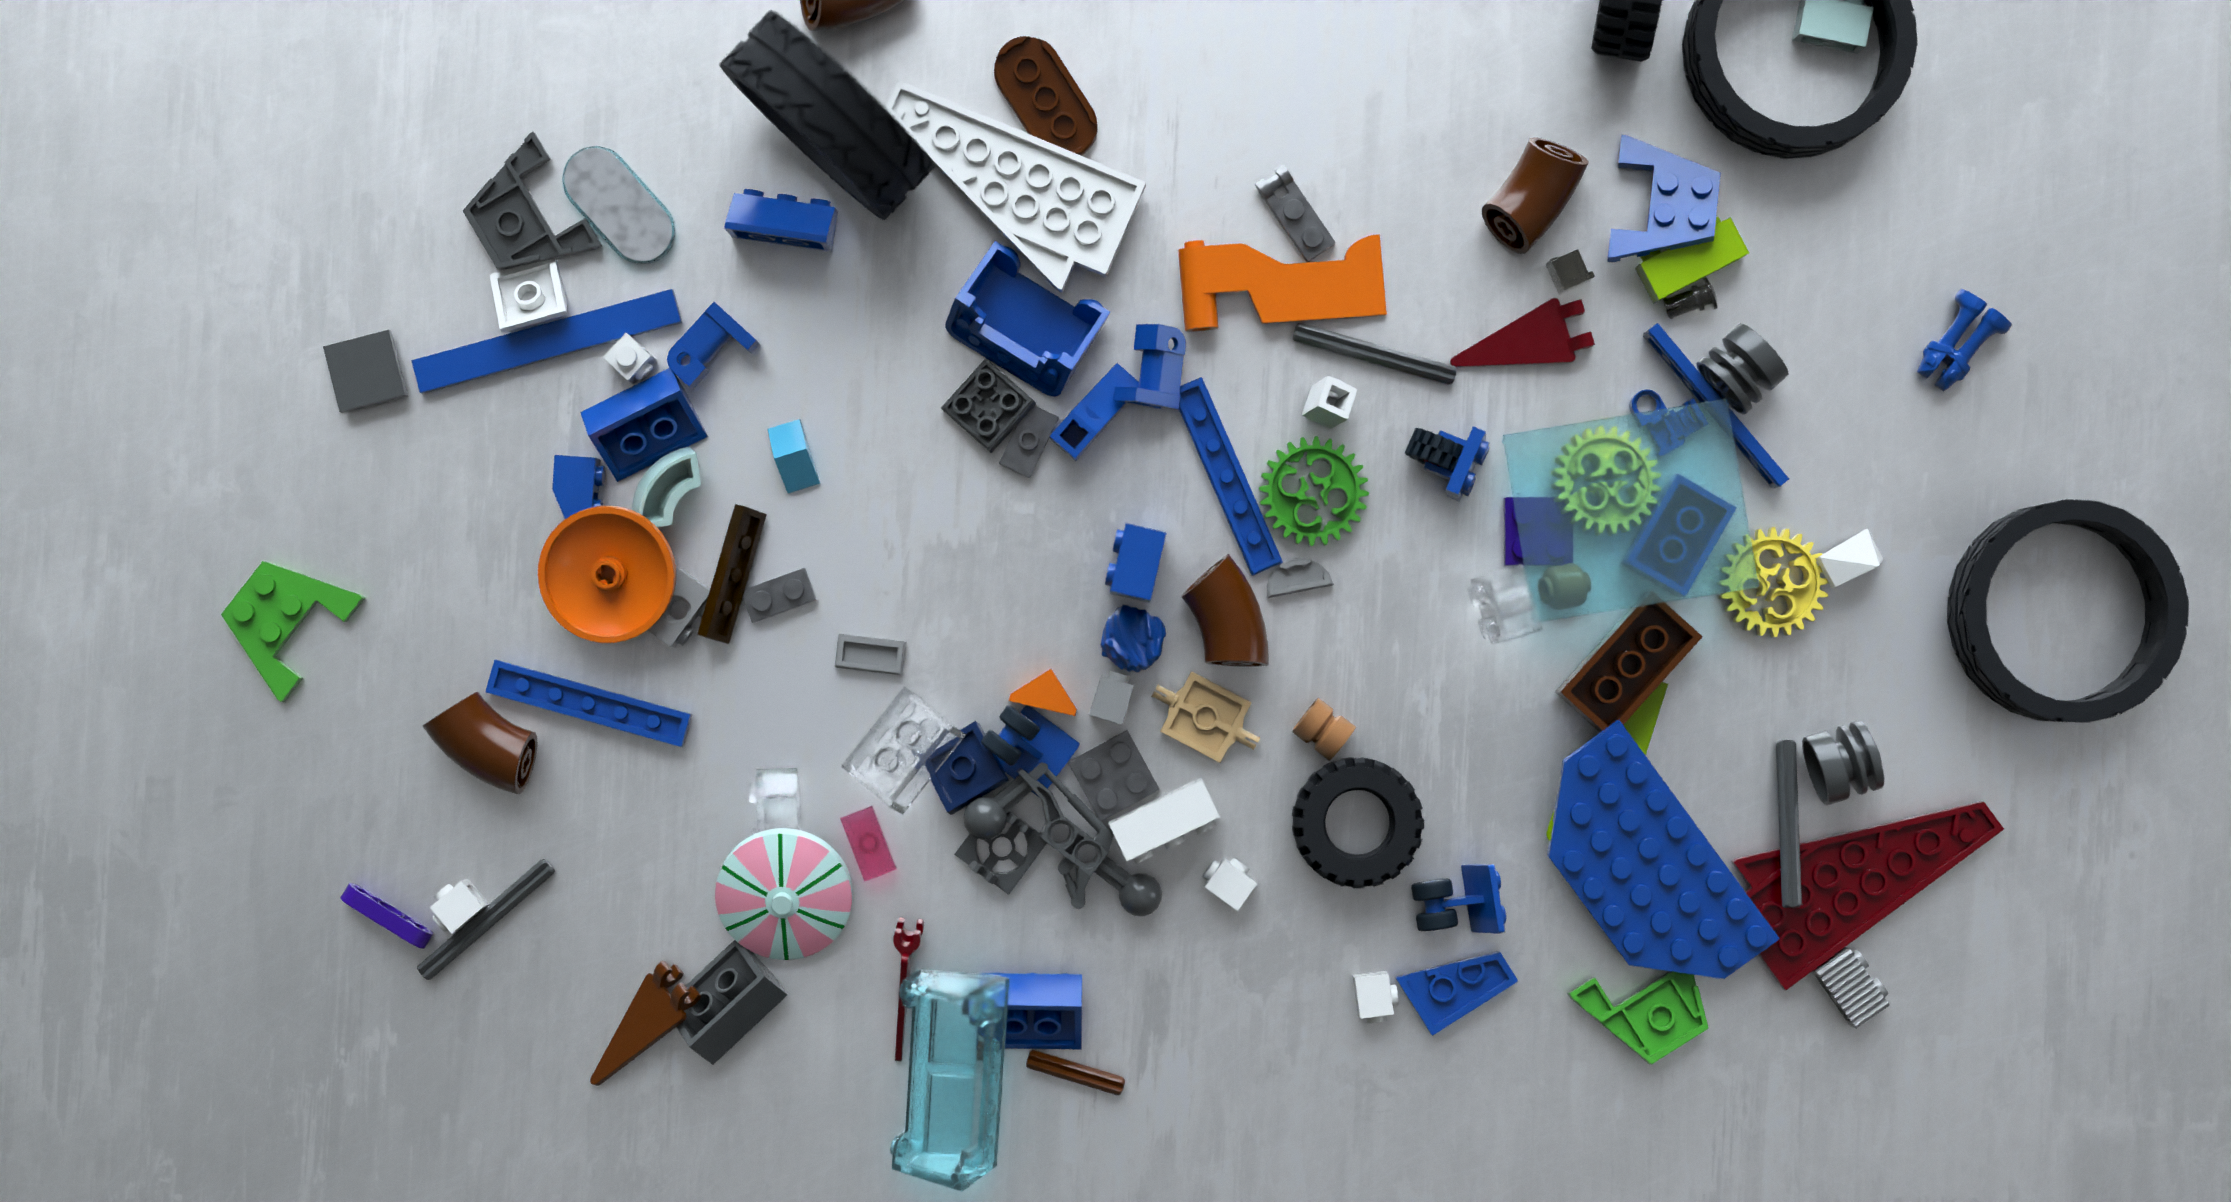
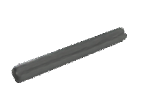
M1297 323L1293 333L1294 341L1445 384H1452L1456 377L1457 368L1455 366L1307 324Z
M1780 740L1776 744L1782 906L1785 908H1799L1802 905L1796 742L1793 740Z
M545 859L540 860L417 967L419 973L426 980L432 979L555 872L553 866Z

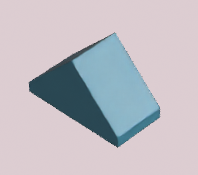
M798 419L769 428L768 434L773 457L787 493L820 484L801 420Z

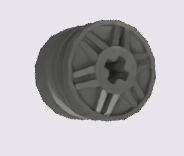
M1740 323L1722 339L1728 354L1714 347L1708 352L1710 358L1704 356L1696 363L1700 374L1722 400L1735 411L1744 415L1752 409L1751 401L1758 403L1762 400V394L1756 383L1770 391L1786 378L1789 373L1785 363L1769 343L1749 326Z
M1863 721L1851 722L1849 729L1844 725L1838 726L1836 729V742L1827 731L1803 738L1802 750L1805 764L1813 787L1823 804L1831 805L1849 799L1850 783L1860 795L1866 794L1868 787L1874 791L1883 788L1884 772L1881 756L1871 733Z

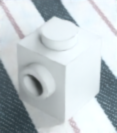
M627 333L603 357L632 384H635L637 380L639 382L643 381L654 368L652 364L657 360Z
M1326 376L1311 386L1302 416L1332 429L1348 420L1358 389L1343 383L1339 379Z
M1234 857L1230 862L1225 858L1220 863L1214 860L1203 875L1207 879L1204 887L1237 911L1258 883L1247 875L1250 869Z
M466 879L460 881L454 887L448 884L434 896L437 902L430 909L434 912L432 918L437 926L444 932L449 930L452 934L459 931L489 904L472 883Z
M1387 971L1352 975L1357 1014L1360 1019L1366 1018L1368 1024L1387 1021V1015H1394L1393 1006L1399 1005L1396 985H1390Z

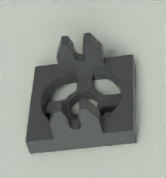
M1010 810L1006 813V822H1009L1012 826L1006 834L1000 833V835L993 839L984 840L989 844L990 855L983 864L976 851L978 839L971 834L968 835L954 854L968 864L974 872L982 875L986 881L995 884L1008 895L1047 844L1039 836L1040 832ZM1020 831L1025 835L1027 841V854L1025 857L1015 850L1014 839ZM999 837L1007 838L1012 844L1010 854L1004 857L997 856L992 849L995 839ZM1010 859L1018 865L1016 869L1006 873L991 871L998 860Z

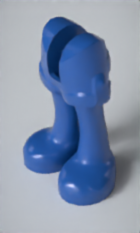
M1960 289L1955 295V302L1959 306V313L1955 321L1938 342L1931 341L1923 350V359L1917 370V373L1927 379L1940 366L1941 361L1946 363L1947 367L1942 370L1934 384L1943 392L1956 381L1964 379L1970 370L1968 362L1990 336L1995 333L2006 334L2012 326L2011 322L1994 308H1988L1975 331L1958 350H1955L1954 347L1964 332L1987 306V303L1981 298L1964 289Z

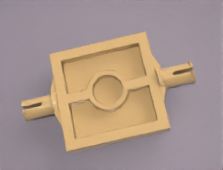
M1192 671L1184 686L1176 693L1160 686V684L1157 685L1156 690L1167 695V697L1155 691L1151 697L1169 705L1168 717L1160 732L1221 763L1227 749L1235 741L1248 746L1252 750L1255 749L1256 744L1246 740L1245 737L1257 743L1260 737L1242 729L1244 717L1251 705V702Z

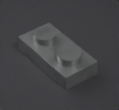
M805 568L747 588L743 595V600L752 623L817 600Z

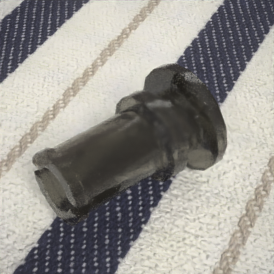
M1707 277L1703 278L1704 285L1697 287L1695 284L1691 286L1689 291L1663 299L1669 319L1695 309H1699V311L1705 310L1704 306L1711 304L1714 310L1717 309V296Z

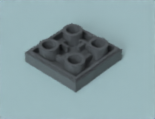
M390 330L323 346L339 412L344 413L408 396Z
M985 358L945 402L941 409L985 449L992 453L1037 403Z

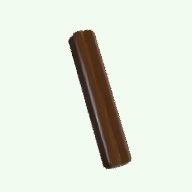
M1036 1050L1029 1052L1026 1067L1117 1096L1121 1095L1125 1084V1079L1122 1076Z

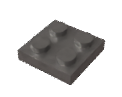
M1128 730L1068 762L1100 821L1160 790Z

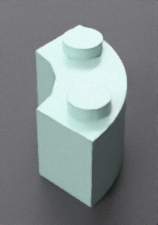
M690 447L680 448L656 461L638 484L633 498L632 511L643 515L657 527L673 525V511L679 499L689 490L701 486L696 452Z

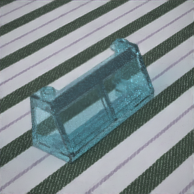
M920 969L903 980L899 995L903 1006L912 1008L906 1123L905 1130L899 1136H896L891 1144L890 1153L892 1155L893 1170L963 1192L997 1166L1010 978L990 974Z

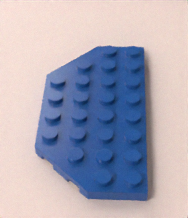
M1619 720L1562 760L1561 779L1556 797L1553 828L1547 855L1628 965L1725 979L1780 939Z

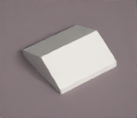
M555 258L490 274L501 332L567 314L566 293Z

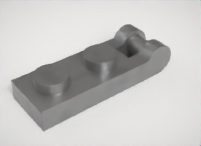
M1282 165L1274 171L1275 175L1267 180L1261 179L1255 183V186L1308 263L1335 245L1336 242L1294 182L1289 171ZM1283 185L1288 194L1278 200L1274 191Z

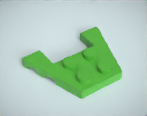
M262 561L221 615L275 697L280 702H285L303 677L276 657L281 648L317 602L343 622H347L364 601L365 597L284 567Z
M1670 971L1615 1007H1613L1595 977L1567 993L1570 999L1648 1064L1655 1063L1709 1029L1699 988L1696 986L1695 978L1692 974Z

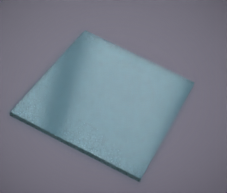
M1727 399L1503 435L1502 443L1505 448L1533 623L1759 588V579L1756 573Z

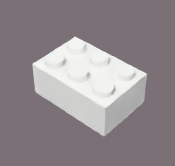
M1199 778L1110 820L1109 826L1126 862L1134 859L1135 864L1154 856L1152 849L1164 844L1166 849H1169L1184 842L1183 835L1194 829L1197 834H1201L1215 827L1214 820L1220 818L1203 780Z

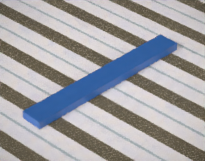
M669 289L414 359L411 362L421 394L614 342L619 340L625 333L630 336H636L682 323L674 290Z

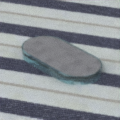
M602 146L586 147L572 155L563 170L562 184L564 192L569 201L610 247L624 260L637 264L655 263L665 257L671 250L675 239L674 218L665 205L615 151Z

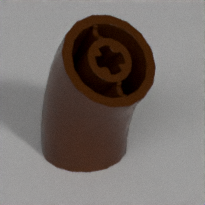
M800 0L805 25L809 30L816 31L844 27L868 20L892 9L905 0Z
M1537 137L1529 138L1519 161L1509 177L1494 196L1482 207V217L1490 232L1509 250L1518 254H1525L1545 234L1563 211L1577 188L1589 161L1578 152L1559 143Z
M1227 554L1201 575L1181 595L1200 628L1204 645L1205 663L1238 667L1268 666V641L1260 606L1243 572L1230 555Z
M478 691L423 725V728L434 743L468 773L481 781L511 793L521 794L529 782L536 759L538 746L536 732L521 728L503 718L484 700Z

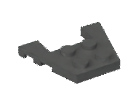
M534 132L528 134L524 139L525 142L514 154L512 153L500 171L493 179H489L463 210V213L498 270L602 247L601 242L586 218L555 236L521 178L551 160Z

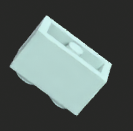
M1800 0L1792 40L1858 54L1866 47L1874 7L1865 6V2L1862 0Z

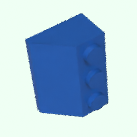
M744 189L743 194L734 193L724 229L732 238L832 252L838 211L835 207L830 206V201L813 198L810 203L797 202L796 196L788 194H777V199L763 197L764 192L752 189Z
M670 368L580 412L589 438L617 482L654 464L672 451L689 447L708 437L684 387Z
M980 973L978 1004L980 1048L1082 1050V974Z

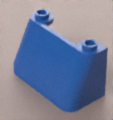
M995 241L955 297L945 322V328L957 341L1040 392L1052 397L1059 396L1105 324L1110 311L1093 299H1082L1074 307L1019 273L1021 263L1017 253L1012 248L1003 246Z

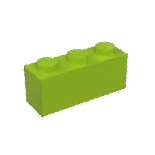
M1718 216L1716 217L1714 241L1674 250L1668 249L1662 253L1660 250L1650 252V255L1640 257L1643 262L1635 267V270L1654 304L1749 254V251L1731 217L1721 222Z

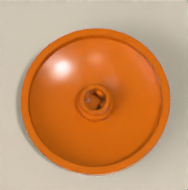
M596 506L569 516L552 531L540 554L538 583L547 609L566 630L589 641L616 643L641 635L664 615L675 591L676 564L667 539L657 526L646 517L623 507Z

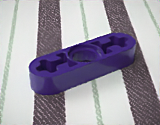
M349 883L340 897L344 903L418 948L425 949L433 936V932L426 926L354 883Z

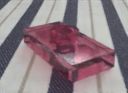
M873 806L840 818L864 882L897 869Z

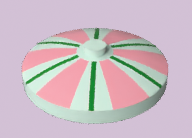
M785 828L762 831L740 842L724 860L715 888L718 915L728 933L740 945L751 952L778 960L804 958L830 945L845 927L850 915L853 899L851 877L847 866L839 854L825 841L810 833Z

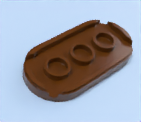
M1020 36L1008 41L999 50L996 57L994 77L999 90L1026 132L1083 156L1092 147L1096 139L1097 118L1090 103L1059 55L1048 42L1035 37Z

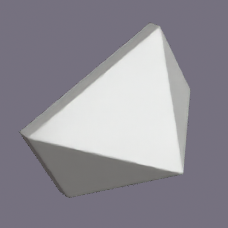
M1868 529L1861 531L1816 558L1831 588H1835L1880 566L1884 559Z

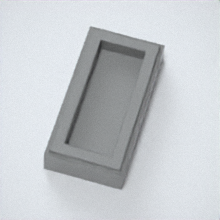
M838 634L835 667L903 675L906 642Z

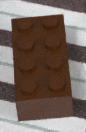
M1647 591L1579 664L1555 693L1599 733L1617 720L1624 725L1703 636L1653 591Z

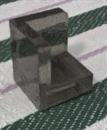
M1578 249L1559 258H1552L1545 264L1559 295L1588 283L1595 278L1593 271L1588 272Z

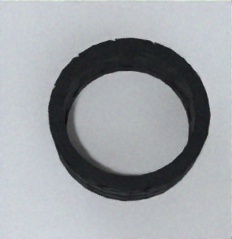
M1695 0L1689 11L1688 20H1686L1682 41L1684 71L1688 74L1685 76L1693 99L1706 118L1713 123L1712 125L1729 140L1762 155L1783 159L1818 156L1841 148L1878 122L1900 98L1911 75L1910 67L1913 68L1918 44L1916 17L1911 12L1914 11L1911 0H1863L1867 6L1874 7L1872 17L1878 31L1880 48L1877 75L1868 96L1856 112L1837 122L1819 126H1793L1771 120L1753 110L1736 94L1726 79L1717 56L1715 32L1718 12L1723 0Z
M769 10L762 20L748 33L749 38L745 42L740 41L719 64L720 68L751 103L822 171L870 212L882 220H887L889 215L907 198L906 193L909 190H914L927 177L929 172L935 168L933 161L898 120L848 71L796 26L778 13Z
M2071 499L2019 509L1989 525L1973 540L1972 546L1969 545L1956 566L1947 602V625L1952 647L1968 678L1989 699L2012 713L2038 721L2084 723L2115 717L2118 715L2117 713L2122 714L2143 703L2162 685L2163 678L2167 679L2180 658L2187 635L2186 627H2188L2189 599L2184 578L2168 545L2145 522L2124 509L2098 501ZM2052 523L2075 525L2095 532L2112 543L2131 564L2139 579L2145 601V624L2141 642L2130 664L2116 680L2100 691L2080 699L2068 701L2056 700L2037 693L2017 680L2002 663L1992 644L1987 626L1986 600L1991 579L2001 559L2016 542L2030 532Z

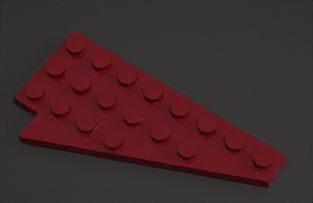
M1979 801L1800 843L1802 905L1799 908H1785L1782 906L1780 848L1735 858L1731 861L1749 885L1745 892L1780 938L1758 954V956L1784 990H1788L1995 837L2004 828L1985 802Z

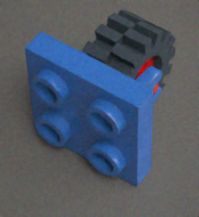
M1474 426L1467 441L1441 430L1438 434H1434L1428 430L1415 428L1405 454L1425 464L1424 470L1448 480L1449 483L1446 487L1447 497L1460 502L1462 495H1470L1476 481V474L1473 473L1476 463L1482 466L1490 447L1489 442L1486 441V431Z

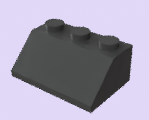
M734 940L686 985L687 989L691 986L695 987L701 998L694 1006L684 1011L687 1015L686 1020L677 1026V1029L692 1050L714 1065L787 996V993L758 957Z

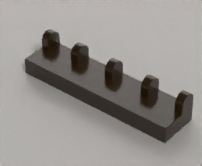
M735 504L697 635L726 644L730 643L767 514Z

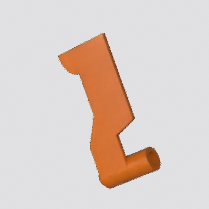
M1380 234L1367 236L1356 241L1346 251L1344 260L1283 264L1246 244L1205 246L1203 240L1184 242V248L1178 250L1184 325L1187 332L1218 329L1216 294L1247 291L1261 324L1387 315Z

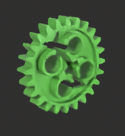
M1315 436L1312 445L1308 446L1305 438L1302 437L1299 443L1300 448L1296 449L1291 442H1288L1287 449L1289 453L1287 455L1277 450L1275 453L1279 462L1276 463L1268 460L1266 463L1273 471L1272 473L1261 474V477L1269 483L1259 487L1258 491L1267 493L1268 498L1263 499L1259 503L1264 506L1270 505L1271 510L1264 517L1271 518L1275 516L1277 520L1272 529H1277L1280 526L1285 527L1284 539L1291 533L1296 534L1295 544H1299L1303 537H1307L1309 547H1312L1316 537H1319L1323 546L1328 543V535L1331 534L1336 541H1339L1341 539L1339 529H1343L1347 533L1352 531L1348 523L1349 520L1358 523L1361 521L1355 511L1367 508L1365 504L1359 502V498L1369 495V492L1360 489V485L1366 483L1368 478H1358L1357 473L1363 468V465L1352 466L1351 462L1355 457L1354 453L1347 457L1342 455L1345 445L1342 444L1335 451L1332 449V439L1329 438L1324 446H1320L1319 438ZM1304 452H1307L1306 466L1309 468L1316 460H1324L1329 464L1330 473L1327 477L1319 478L1313 472L1308 474L1314 487L1320 485L1322 488L1318 495L1323 506L1329 504L1327 497L1331 490L1342 491L1346 498L1343 507L1331 509V514L1342 519V521H1328L1323 531H1320L1322 525L1320 524L1322 521L1320 516H1316L1315 520L1309 524L1303 523L1298 519L1297 510L1300 506L1309 505L1315 511L1320 509L1313 496L1307 498L1305 495L1309 486L1304 477L1299 478L1300 489L1296 493H1287L1281 485L1282 479L1285 476H1295L1297 473V469L1287 465L1286 462H1299L1303 458Z

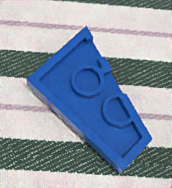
M1499 951L1395 977L1432 1036L1518 982V979Z

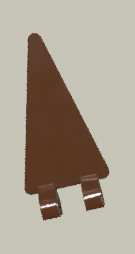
M662 960L655 967L654 974L648 973L591 1076L590 1082L592 1085L599 1086L679 1026L686 1020L687 1015L684 1011L694 1006L700 1000L701 995L693 986L687 989L683 983H679L671 994L666 989L676 984L684 974L676 964L670 967L666 961Z

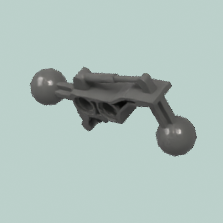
M1039 763L1029 773L1019 768L1017 770L1019 775L993 798L987 796L979 797L971 801L966 807L963 818L967 831L977 839H993L1004 830L1007 821L1006 813L1033 790L1042 801L1045 823L1039 836L1064 855V858L1058 864V871L1064 876L1067 883L1065 885L1071 897L1070 902L1074 908L1081 909L1084 907L1085 888L1094 872L1119 891L1121 905L1128 913L1134 916H1146L1152 914L1158 908L1162 900L1160 884L1154 877L1148 874L1137 873L1131 875L1107 856L1114 835L1112 830L1106 827L1076 794H1072L1048 769L1046 763ZM1043 774L1067 797V801L1098 832L1094 838H1091L1063 816L1053 793L1037 781ZM1059 823L1065 824L1069 828V835L1062 842H1056L1051 838L1052 828ZM1086 844L1094 846L1096 850L1095 858L1088 863L1081 862L1078 858L1079 849ZM1074 865H1076V883L1072 880L1069 873Z

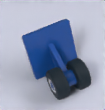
M1010 705L1006 706L999 716L1000 720L1006 724L999 734L989 730L981 740V744L997 756L1004 772L1013 779L1019 775L1017 772L1019 768L1029 773L1041 762L1046 763L1048 769L1057 777L1080 746L1078 741L1028 705H1025L1021 712ZM1045 774L1037 780L1047 789L1052 784Z
M1466 864L1461 866L1465 896L1444 899L1453 895V886L1450 879H1436L1412 884L1413 899L1415 901H1424L1425 912L1416 916L1419 931H1435L1457 926L1456 910L1446 909L1445 907L1467 905L1471 932L1494 934L1505 932L1506 911L1501 904L1499 895L1501 879L1494 864Z

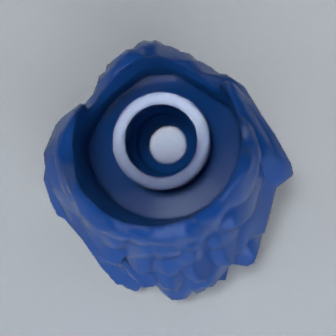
M1123 604L1106 621L1100 644L1102 656L1108 657L1121 670L1126 669L1128 672L1133 670L1138 673L1141 670H1146L1161 655L1163 640L1166 636L1164 623L1160 618L1151 616L1145 609H1138L1137 607Z

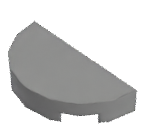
M1294 558L1282 563L1272 573L1267 584V598L1333 586L1334 584L1329 572L1319 563L1308 558Z

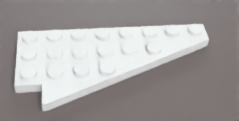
M897 80L885 108L920 144L934 165L1057 291L1063 292L1074 265L1101 276H1107L1144 192L1146 182Z

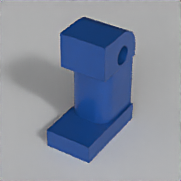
M713 302L668 352L667 362L672 372L690 388L694 389L710 372L705 366L732 337L750 353L760 343L719 305ZM690 356V363L682 366L683 358Z
M1136 324L1134 350L1143 351L1139 387H1115L1113 401L1161 409V407L1179 409L1183 358L1186 350L1184 334L1179 329L1171 326ZM1170 339H1172L1174 342V347L1172 350H1170L1168 347V342Z

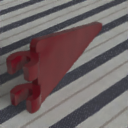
M1552 298L1452 357L1450 364L1455 367L1571 363L1576 358L1575 351L1587 349L1595 345L1591 332L1570 338L1565 319L1585 313L1582 299L1560 305L1559 299Z
M899 917L893 936V944L901 955L895 1061L901 1062L912 953L919 947L924 930L923 919H917L914 931L906 930L904 927L905 918Z

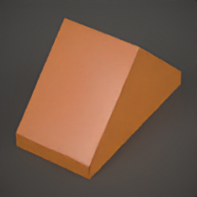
M1052 669L1011 693L1009 697L1011 702L1076 716L1077 708Z

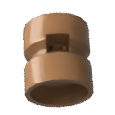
M1317 698L1298 721L1292 733L1305 743L1313 741L1315 743L1314 750L1330 761L1352 735L1356 726L1342 715L1334 717L1333 708L1320 698Z

